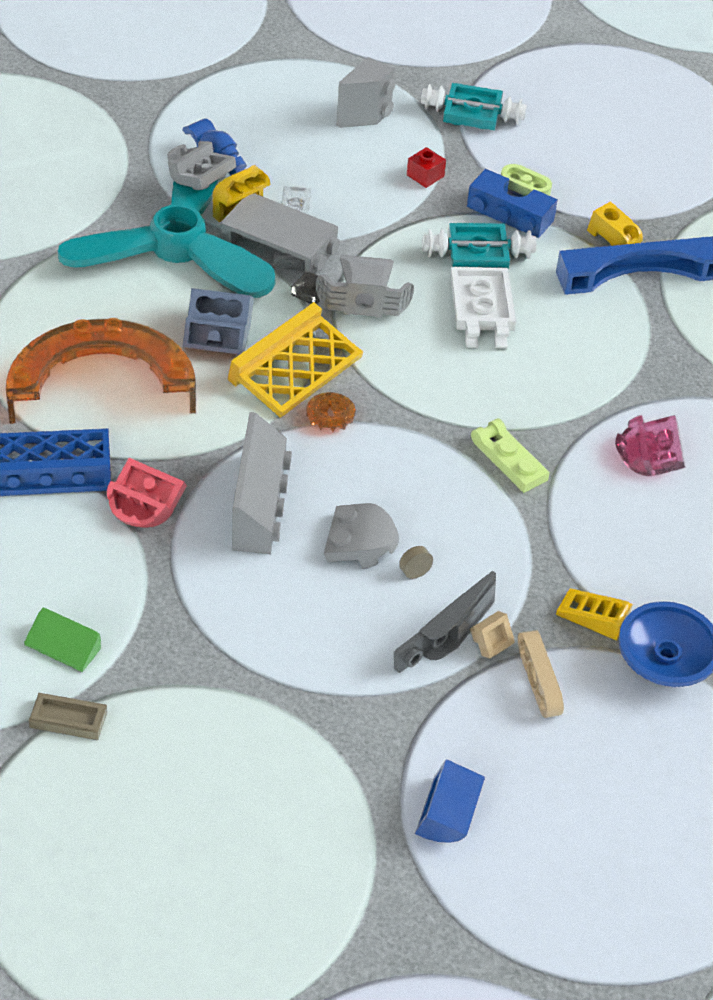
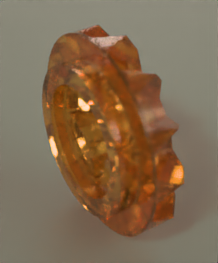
M325 392L310 399L306 408V416L309 417L311 425H318L320 431L324 428H330L332 432L337 427L345 430L347 424L353 423L356 412L354 403L348 397L335 392ZM329 407H331V411H333L335 416H329L327 412Z

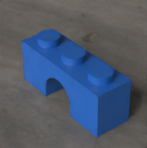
M485 168L469 185L467 207L525 233L530 230L532 236L540 238L554 222L558 199L535 189L524 197L511 196L507 193L509 178Z

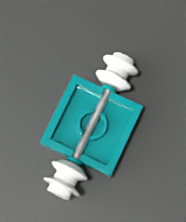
M452 83L449 95L446 94V96L443 86H440L438 90H433L431 84L428 85V89L423 88L421 95V104H425V110L431 105L435 106L436 112L443 108V105L446 106L443 122L476 127L482 130H495L498 115H501V111L505 123L511 118L515 119L516 125H518L519 120H524L527 107L526 104H522V98L518 103H513L510 96L504 101L503 106V103H501L503 91L458 83Z
M449 223V238L443 229H441L439 235H433L431 229H428V235H423L422 251L427 252L428 257L431 256L432 252H439L440 257L443 258L447 249L450 250L452 267L509 269V251H511L514 258H517L519 253H525L527 259L530 258L531 253L536 252V236H531L530 230H528L526 236H520L518 230H515L511 239H507L505 224Z

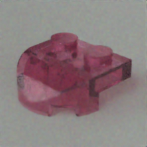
M642 415L634 417L628 421V428L622 434L618 433L616 436L615 445L620 458L627 467L640 475L655 476L686 468L679 425L675 415L646 423Z

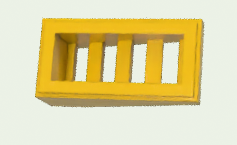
M569 588L556 611V615L617 641L621 625L631 613L633 604L621 599ZM573 601L579 603L576 609L569 608ZM585 606L591 608L589 612L583 611Z

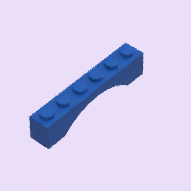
M713 236L559 251L556 274L565 295L593 292L601 284L612 278L635 272H667L686 276L697 281L713 280Z

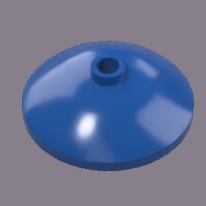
M652 602L634 609L623 621L619 633V648L626 663L641 677L663 686L685 687L697 684L713 673V624L697 610L675 602Z

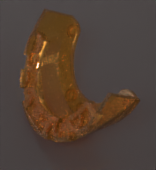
M117 318L80 319L47 331L22 349L13 361L6 379L9 423L13 424L16 423L15 401L40 400L41 390L45 381L50 376V370L59 362L65 364L73 359L93 354H114L134 360L140 358L150 365V370L161 383L163 393L188 392L190 414L196 413V378L193 366L186 353L163 333L139 323L119 320Z

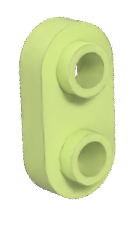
M509 164L502 168L501 175L509 178V190L526 196L535 189L550 196L552 182L548 177L518 164Z

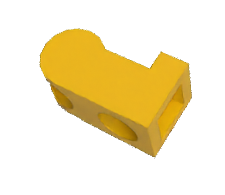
M611 201L593 211L587 231L594 237L600 234L611 246L642 243L643 234L640 228Z

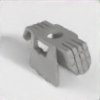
M341 255L340 262L346 282L333 283L326 275H319L316 278V292L320 301L328 310L343 311L345 315L376 316V318H382V315L399 316L408 307L414 294V285L409 282L405 283L400 289L387 287L394 263L391 259Z

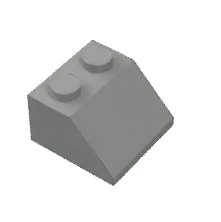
M367 57L339 82L336 126L343 128L377 125L385 117H388L394 107L392 95L395 88V68Z

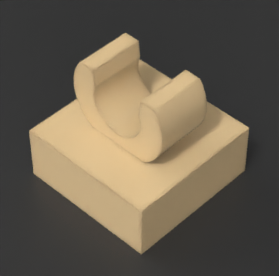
M497 611L470 628L473 641L478 643L481 655L489 659L515 643L506 613Z

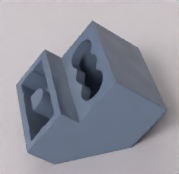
M191 288L182 347L238 355L243 353L251 327L254 297Z

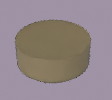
M415 546L408 549L402 555L399 567L406 577L416 579L425 575L433 565V556L425 547Z

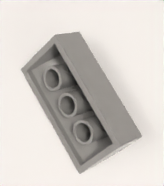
M249 412L232 507V550L271 554L273 541L279 542L281 522H276L277 517H283L285 498H280V493H287L288 475L284 474V470H290L292 451H286L287 438L254 412Z

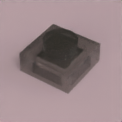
M306 271L291 286V295L309 304L313 302L318 304L320 299L318 298L315 285L318 275Z

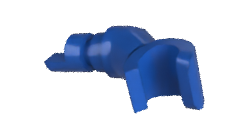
M207 118L183 127L182 131L186 135L190 134L193 137L197 147L200 141L212 142L214 153L235 157L236 168L228 172L230 176L247 167L243 158L238 156L237 144L227 132L216 130L213 123Z

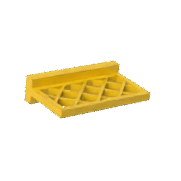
M313 302L234 358L230 364L227 380L235 387L242 384L281 418L362 358L363 351L321 316L322 308ZM320 328L329 336V339L313 338V332ZM295 345L308 346L309 354L292 353V347ZM313 346L329 348V356L313 355ZM334 348L345 349L351 355L348 357L334 356ZM274 360L288 361V369L272 368V362ZM293 361L309 362V371L293 370ZM314 363L330 364V370L328 372L314 371ZM254 375L267 376L268 384H257L250 378ZM272 376L288 377L289 386L272 385ZM293 378L310 379V385L308 387H294ZM272 393L289 394V401L280 405L272 397Z

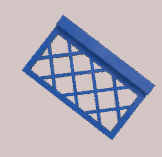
M109 428L0 433V445H4L0 449V496L107 491L111 481ZM89 440H102L95 446L86 443ZM57 442H68L62 448L55 445ZM26 443L37 444L31 449H28L23 446ZM77 448L84 451L78 457L71 453ZM45 450H48L51 453H53L47 458H44L41 455H39ZM14 451L20 454L14 460L7 457V455Z

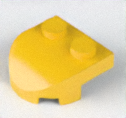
M252 165L219 182L213 190V217L218 222H221L243 198L253 193L263 196V189L271 185L268 175L256 165Z

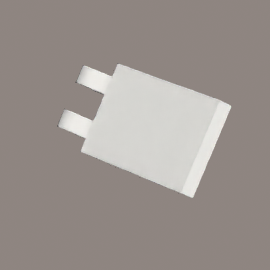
M451 267L450 278L456 329L465 330L466 348H478L480 330H494L495 348H507L509 331H515L516 326L508 268Z

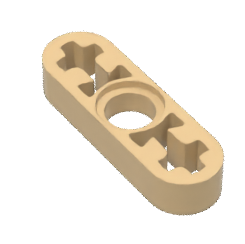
M537 630L519 633L518 649L541 715L544 718L562 715L564 711L562 693L540 633Z

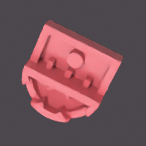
M128 458L116 482L110 481L107 488V498L112 513L121 522L135 527H155L168 520L187 485L178 478Z

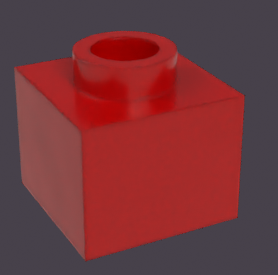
M425 147L408 158L406 175L427 188L445 176L446 159Z

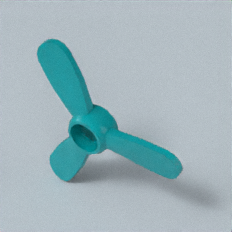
M219 179L209 184V187L203 190H195L192 187L180 185L173 181L171 205L158 210L153 215L149 226L72 238L64 241L57 250L59 262L73 268L102 264L153 251L157 257L167 262L186 263L193 260L209 276L237 294L250 295L254 298L266 296L273 290L276 284L275 271L269 263L240 246L206 233V225L202 214L213 198V190L218 184Z

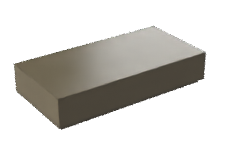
M38 693L29 718V728L99 740L108 712L107 705Z

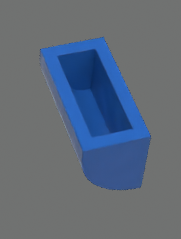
M446 759L434 775L415 834L425 839L442 843L457 842L464 839L468 834L485 776Z

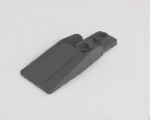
M491 571L436 615L417 634L394 651V669L401 673L407 667L411 668L418 664L423 656L430 660H439L456 650L470 634V628L478 624L494 604L496 573Z

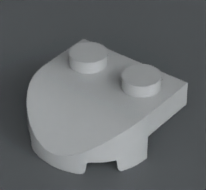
M200 141L198 147L187 149L186 145L182 144L173 148L167 154L171 178L176 183L192 187L195 190L208 188L209 184L225 177L228 172L236 168L235 157L214 153L212 142Z
M376 504L336 506L323 554L327 562L358 560L362 569L377 565L378 558L387 551L390 554L395 551L399 542V533L391 516Z

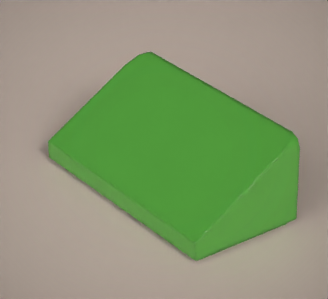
M43 607L39 611L24 641V645L83 672L100 651L101 636L97 631Z

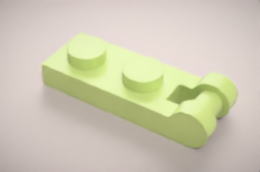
M497 418L489 422L487 427H479L471 431V438L474 444L523 493L548 481L550 472L506 430V426L501 419Z

